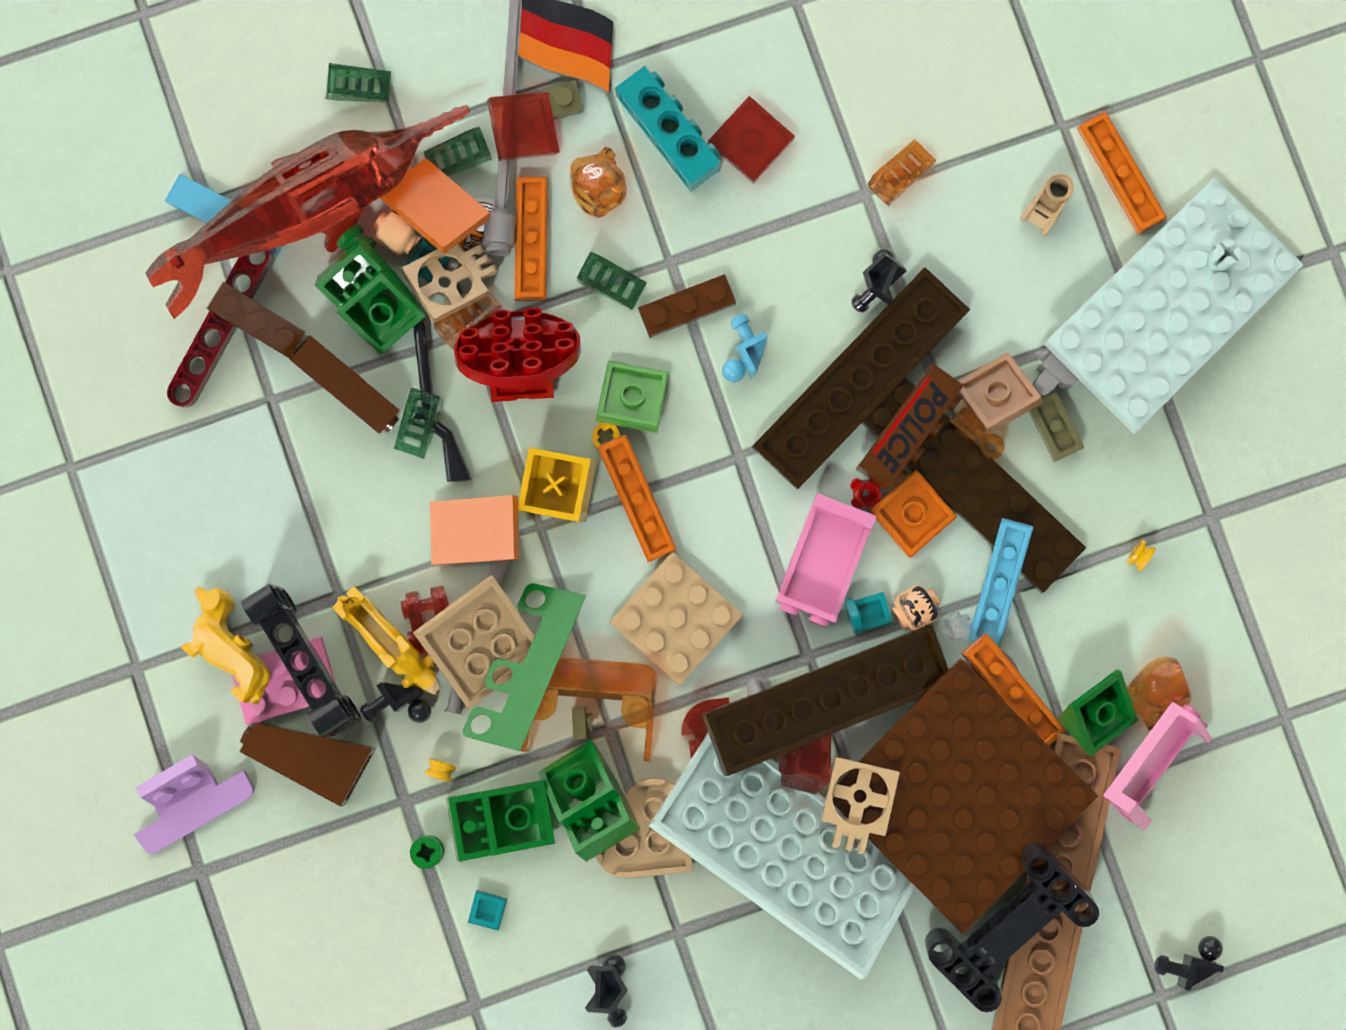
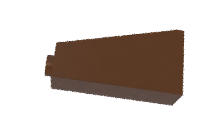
M308 336L289 358L293 364L378 434L383 430L388 433L400 419L396 416L400 410L312 336Z
M255 723L253 727L248 726L240 739V743L243 746L239 752L341 807L347 804L376 748L370 745L331 737H321L317 734L265 723Z

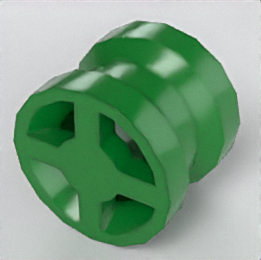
M355 224L343 233L336 245L341 250H347L361 237L373 249L377 243L372 237H367L364 234V229L360 224Z
M425 835L415 840L410 848V858L413 864L422 869H429L439 864L445 853L442 841L432 835Z

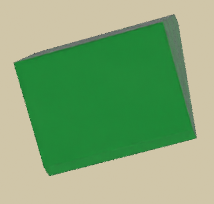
M1118 669L1069 704L1058 717L1063 726L1090 756L1094 755L1139 721L1122 672Z

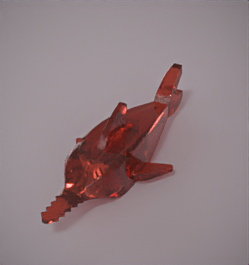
M468 105L454 107L451 111L443 112L438 117H433L426 122H420L407 128L377 132H366L363 130L336 132L299 152L275 159L271 163L273 166L271 170L250 184L190 239L179 242L161 253L145 272L149 282L154 288L166 282L178 280L177 285L165 304L169 313L175 319L190 305L196 296L203 279L205 264L271 250L306 239L320 232L326 236L324 240L326 250L330 253L335 252L339 248L336 245L337 241L344 232L357 224L363 208L389 193L403 180L420 141L424 137L431 136L435 131L442 130L445 125H451L455 120L464 118L470 112Z

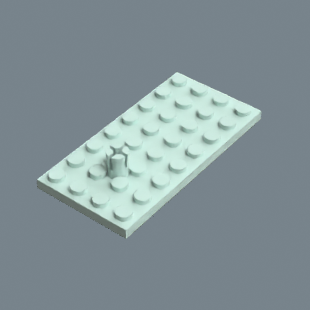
M1214 177L1077 310L1044 345L1134 434L1303 264Z
M707 733L649 824V827L859 979L865 978L915 886L869 840L867 841L864 854L857 853L858 839L854 840L852 851L844 850L847 838L845 836H842L839 848L832 847L836 825L821 821L825 798L774 760L769 759L730 776H724L709 733ZM834 805L839 816L842 819L848 820Z

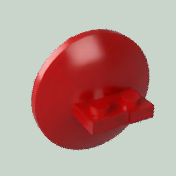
M536 307L516 312H510L505 309L493 312L491 317L480 320L470 327L463 329L454 345V358L458 370L468 379L490 386L492 402L515 401L529 398V400L554 398L553 379L569 371L576 364L581 354L580 335L573 324L555 315L543 313L540 308ZM524 316V319L512 320L511 317Z

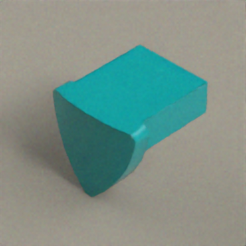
M884 592L857 600L852 598L845 599L847 617L855 636L863 635L864 630L893 622Z

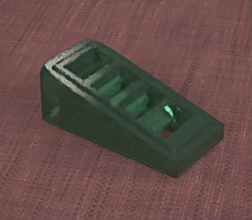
M329 63L325 99L388 103L391 71ZM337 77H343L342 88L336 87ZM349 78H355L354 90L348 89ZM362 78L368 79L367 91H361ZM374 79H380L379 93L374 92Z
M480 126L467 130L423 152L425 158L437 168L439 166L435 156L441 154L445 168L441 169V171L447 176L492 160ZM473 141L476 142L479 152L473 154L470 143ZM463 145L468 155L464 159H462L458 147ZM450 150L453 151L457 161L452 165L446 153Z
M590 251L577 275V282L632 311L647 284L644 280ZM595 265H598L600 269L593 280L589 276ZM606 271H609L612 274L606 285L603 286L600 283ZM619 276L623 280L615 293L611 289ZM629 282L634 284V287L626 299L622 295Z
M411 387L394 445L395 450L425 458L444 402L443 398ZM418 400L431 404L430 410L416 406ZM414 412L427 416V422L412 418ZM413 425L423 428V435L409 431V426ZM409 437L421 441L420 447L405 443V438Z

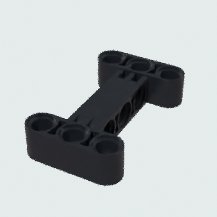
M267 584L240 601L252 623L263 628L311 709L307 713L308 717L321 737H334L362 720L357 707L349 696L341 694L293 614L297 612L296 606L284 588ZM288 624L292 628L293 635L289 641L284 643L279 638V630L282 626ZM301 652H305L309 657V664L303 670L298 669L295 664V658ZM318 679L322 680L326 686L325 693L319 698L315 697L311 691L312 684Z
M1040 843L1028 844L1024 847L1020 856L1022 865L1032 881L965 941L960 943L948 930L943 928H935L926 935L925 947L931 963L981 1012L987 1013L996 1010L1002 1001L997 981L991 973L1058 914L1063 912L1074 924L1080 927H1089L1098 920L1099 908L1091 893ZM1036 858L1045 859L1044 863L1038 867L1030 866L1031 862ZM1061 880L1067 881L1063 888L1053 889V885ZM1088 903V907L1085 910L1075 911L1077 905ZM939 944L948 945L944 951H934V948ZM962 966L970 967L966 973H956L957 969ZM982 989H992L987 995H978Z

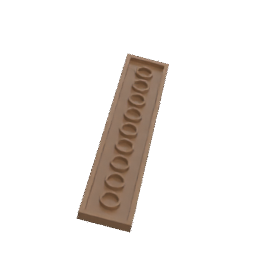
M1058 733L1053 751L1098 797L1051 844L1048 850L1090 892L1110 804L1103 795L1115 780L1121 748L1106 745L1090 756L1082 749L1073 736ZM1038 858L1031 866L1038 867L1044 863L1045 859ZM1027 873L1025 874L1023 888L1032 881ZM1061 880L1053 885V889L1063 888L1067 881ZM1088 903L1077 905L1075 911L1085 910ZM1063 912L1058 914L1007 959L1000 988L1002 1001L995 1011L991 1030H1061L1083 928L1074 924Z

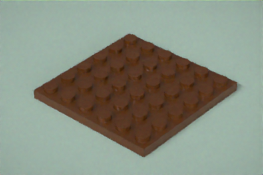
M961 658L857 761L900 772L886 836L869 833L868 840L963 935L1025 872L1020 857L1024 847L1030 843H1040L1048 849L1098 797ZM855 768L847 771L836 784L848 787L855 784L859 769ZM872 772L869 784L870 789L874 793L886 795L887 786L879 774ZM857 790L854 793L855 801L863 802L866 799V793L863 790ZM833 797L835 807L848 819L851 805L846 799ZM871 805L864 808L861 823L869 824L877 820L882 815L883 808ZM1038 858L1034 859V860L1031 862V865H1032Z

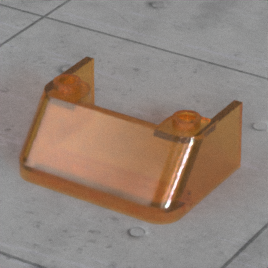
M560 657L534 720L550 718L557 709L558 696L622 700L621 713L624 721L635 728H646L644 761H651L657 675L649 665L641 663ZM533 722L521 752L531 751Z

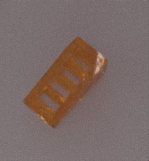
M914 139L872 175L868 187L889 206L933 166L936 160ZM910 153L922 164L920 167L908 157ZM902 162L912 173L909 174L899 163ZM891 171L902 180L901 183L890 173Z
M489 291L486 297L480 299L488 309L484 311L476 302L468 305L478 317L474 318L463 308L434 323V330L452 350H454L455 342L463 329L468 327L476 328L487 318L491 317L493 312L502 308V305ZM458 315L468 323L466 326L456 318ZM449 323L456 329L457 333L448 326Z

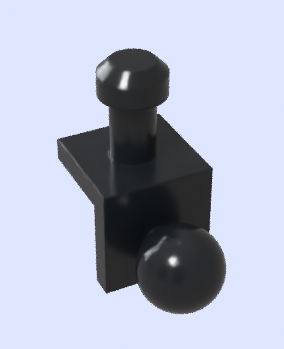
M887 249L878 250L873 255L872 264L862 272L868 289L861 295L856 294L851 299V304L856 311L861 313L867 311L869 304L876 297L889 306L894 303L889 287L903 276L907 270L895 260V256L891 251Z
M381 682L376 686L382 696L370 704L366 702L360 709L363 717L371 722L377 719V714L389 705L394 712H400L409 705L408 716L415 723L426 722L432 712L431 706L427 701L418 699L425 694L422 689L415 687L404 688L403 685Z
M1206 936L1198 944V951L1203 959L1184 954L1181 964L1170 961L1168 956L1160 955L1155 960L1154 970L1157 974L1163 976L1166 973L1179 976L1177 985L1191 991L1194 985L1217 972L1223 973L1224 966L1213 962V960L1218 959L1222 955V943L1214 936Z
M617 954L608 955L603 960L602 966L590 965L587 969L595 983V994L585 1006V1009L591 1013H607L609 1015L607 1020L612 1027L623 1026L628 1018L624 1009L618 1007V1004L628 990L621 979L626 970V963Z

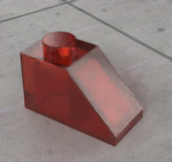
M831 735L786 752L781 756L778 770L781 773V786L816 795L830 783Z

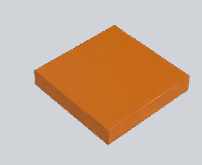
M917 469L906 476L897 488L894 487L876 505L868 510L870 514L877 516L876 521L908 558L913 557L957 518V515Z

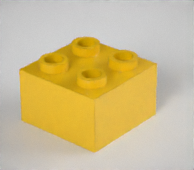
M529 447L518 510L576 522H586L597 460Z

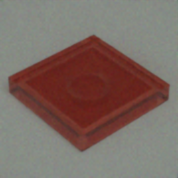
M548 92L496 96L487 99L499 161L551 156L560 153Z
M748 96L708 140V144L712 143L724 159L754 184L793 142L795 135Z

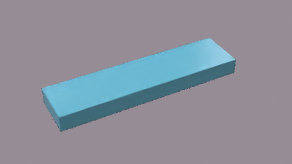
M181 174L177 177L165 199V202L244 244H248L251 241L264 243L271 249L273 259H276L290 234L287 229ZM255 248L256 250L265 254L263 248Z
M1005 518L1001 519L968 641L975 642L986 633L1000 647L1033 526Z

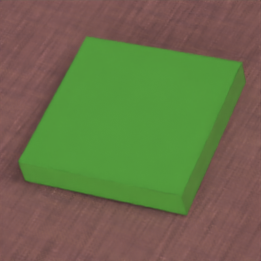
M608 361L596 414V422L658 433L669 372Z

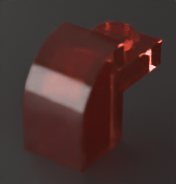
M729 697L702 701L693 706L686 714L682 723L681 735L694 734L695 740L689 741L691 758L708 732L702 714L728 704Z

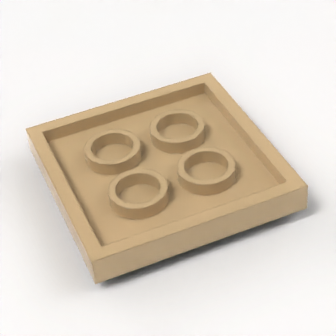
M672 552L609 623L680 686L739 621L743 614Z
M491 575L413 632L468 709L494 691L484 685V680L492 662L496 659H504L523 664L535 637L498 582ZM507 666L498 667L492 675L494 683L498 685L504 684L512 677V671Z

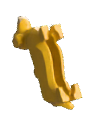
M199 586L196 587L194 595L201 603L200 609L203 613L194 623L192 642L184 643L180 648L193 658L198 654L211 665L233 674L240 683V686L233 687L230 692L242 703L250 701L252 704L258 705L269 683L270 672L267 665L250 649L253 644L239 634L234 636L227 628L228 615L235 607L234 598L223 589L213 588L208 591Z
M354 586L347 592L348 596L337 598V603L332 607L334 611L359 631L368 645L388 668H392L397 675H405L402 679L404 688L418 687L434 695L441 691L436 678L434 661L431 657L426 655L421 659L420 653L384 617L370 599L362 595Z

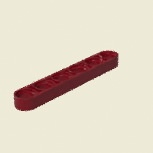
M251 241L246 244L225 283L236 289L235 280L241 275H247L250 278L251 284L248 290L241 293L253 299L272 264L273 253L271 249L259 241ZM255 248H263L266 255L265 260L260 264H252L250 261L251 251ZM210 310L168 386L167 397L173 405L187 408L196 403L237 328ZM210 330H217L221 336L220 342L214 347H209L205 342V336ZM202 357L206 364L205 370L195 375L190 370V363L194 358ZM186 384L191 391L190 397L184 402H179L175 397V391L178 386Z

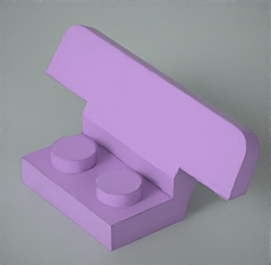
M193 754L136 787L140 797L155 807L160 819L135 833L134 836L147 853H157L249 799L253 794L254 787L247 772L243 770L218 785L206 763Z

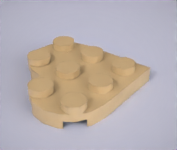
M649 778L639 781L629 789L626 799L640 826V830L596 856L597 862L606 872L618 878H638L693 871L692 857L649 827V824L675 784L664 779Z

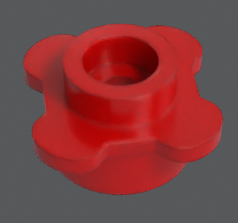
M855 478L851 481L850 488L853 490L851 505L857 509H861L862 506L872 507L879 502L881 490L877 484L870 479L860 480ZM864 490H868V494L864 496Z

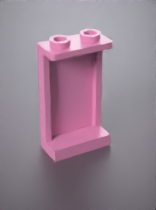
M817 493L775 602L781 604L779 609L795 616L798 615L799 611L811 615L809 621L823 627H827L828 623L835 624L868 535L873 528L877 516Z
M1174 702L1170 704L1103 795L1120 815L1143 831L1146 830L1152 820L1140 805L1192 735H1196L1206 743H1209L1212 739L1206 730L1208 725L1200 719L1201 715L1186 704L1183 708Z

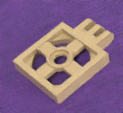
M459 244L445 254L437 249L402 267L401 273L433 324L488 295V290L482 281L495 275L498 269L495 265L483 269V267L492 262V259L489 255H484L479 259L476 258L486 251L482 244L466 252H463ZM444 256L453 257L459 261L461 267L451 272L444 270L439 259ZM427 266L433 276L432 282L419 287L418 273L420 269ZM442 277L449 278L451 281L450 286H440L439 279ZM470 278L472 288L463 299L456 289L457 283ZM436 294L446 296L451 305L437 304L428 298Z
M835 757L821 816V821L836 825L832 847L839 848L841 838L845 836L847 838L844 850L852 851L854 840L858 839L857 853L864 854L869 833L886 836L900 774L899 771ZM855 768L859 769L855 784L850 787L836 784L837 780L845 772ZM872 772L879 774L887 786L886 795L874 793L870 789L869 784ZM857 790H863L866 793V799L863 802L855 801L854 793ZM833 797L846 799L851 805L848 820L842 819L836 812L833 805ZM869 805L883 808L882 815L877 820L869 824L861 823L864 808H867Z

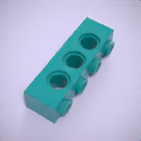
M643 66L615 87L616 97L684 185L692 192L720 171L721 162L719 160L721 155L712 143L707 145L700 137L703 133L693 119L688 121L682 114L684 109L679 100L674 95L669 97L664 91L663 87L665 84L657 72L653 71L650 73L646 66ZM649 98H655L660 102L653 109L643 105L644 101ZM667 122H674L679 128L673 133H667L662 129V126ZM685 146H693L698 152L693 157H686L680 151Z

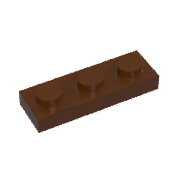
M723 274L640 306L638 311L649 338L735 306L736 300L726 275Z
M223 281L206 309L287 358L291 357L305 334V331Z

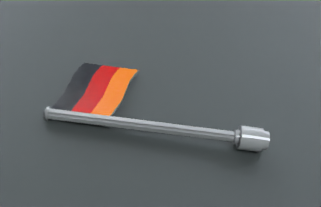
M510 0L495 208L490 213V220L484 223L483 245L486 246V253L489 255L508 256L511 254V249L514 248L516 217L511 215L510 210H508L518 58L547 72L586 82L609 94L613 21L598 12L559 0Z

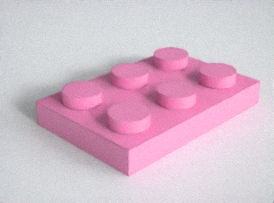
M323 637L310 640L335 682ZM276 650L259 655L258 657L269 669L270 680L258 705L252 704L250 701L248 703L240 701L246 725H252L308 708L309 705ZM305 652L299 653L295 658V664L298 669L303 670L309 664V657ZM232 674L235 687H239L240 683L235 679V676ZM320 679L316 680L311 687L315 697H321L326 691L325 683Z

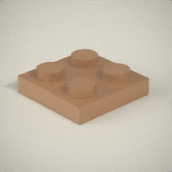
M1008 352L958 380L964 385L959 392L963 396L962 400L988 435L1042 404V397Z

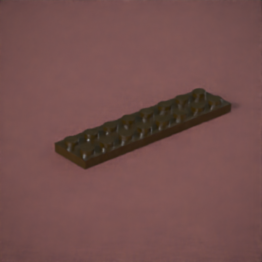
M926 267L893 299L894 303L891 306L887 305L752 445V448L796 490L816 472L971 310Z
M905 378L862 424L878 439L916 386ZM943 414L940 419L945 423L935 437L928 434L922 443L927 447L916 463L910 459L906 466L911 471L917 469L944 502L992 548H994L1002 518L1033 526L1020 574L1041 594L1044 593L1087 547L946 414Z
M932 624L703 713L702 717L723 775L730 776L919 699L948 670V666Z

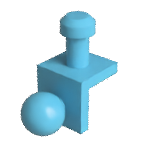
M745 314L734 317L730 323L733 330L737 329L743 340V343L736 347V353L740 360L730 359L722 367L723 377L733 383L743 379L745 370L750 378L756 376L767 342L765 332L754 336L748 325L750 320Z

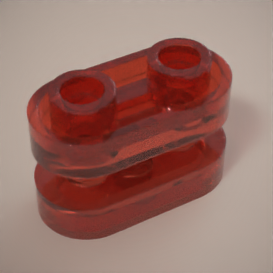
M443 585L431 587L430 598L421 599L419 591L405 593L406 600L401 601L404 619H410L412 631L407 632L408 641L420 655L427 652L413 632L426 623L425 611L434 610L436 616L449 606Z

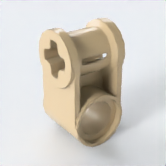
M1063 173L1052 175L1038 195L1028 205L1020 220L1023 222L1027 220L1042 230L1041 234L1046 236L1074 191L1072 179ZM1050 185H1061L1064 188L1065 196H1054L1051 193Z

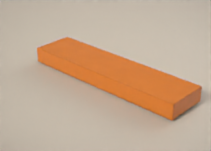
M1105 111L1077 127L1078 132L1136 233L1139 235L1165 221L1167 216L1107 112Z
M516 177L515 301H546L548 177Z
M625 434L598 446V451L647 562L677 550L627 435Z
M984 633L961 653L978 676L1049 747L1056 741L1058 733L1064 734L1066 732L1065 728L988 634Z

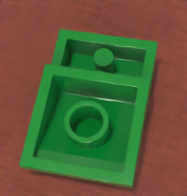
M362 237L317 276L315 287L337 307L336 313L380 355L426 316L418 301L397 274Z
M592 739L538 772L540 779L545 782L546 793L558 822L565 827L575 853L584 861L591 860L640 830V826L626 797Z
M544 780L446 798L456 861L458 862L555 844Z

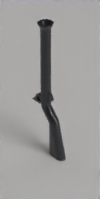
M425 316L413 327L422 407L416 410V414L410 421H424L427 428L442 439L446 480L448 483L471 480L452 431L436 419L435 412L440 410L441 404L433 398Z

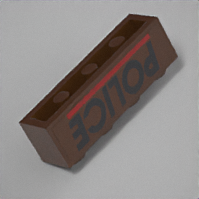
M933 363L862 459L856 470L885 491L891 485L897 488L908 474L903 469L911 459L916 463L927 448L922 443L928 434L935 437L945 423L940 419L947 409L953 412L962 400L963 396L959 392L964 385Z

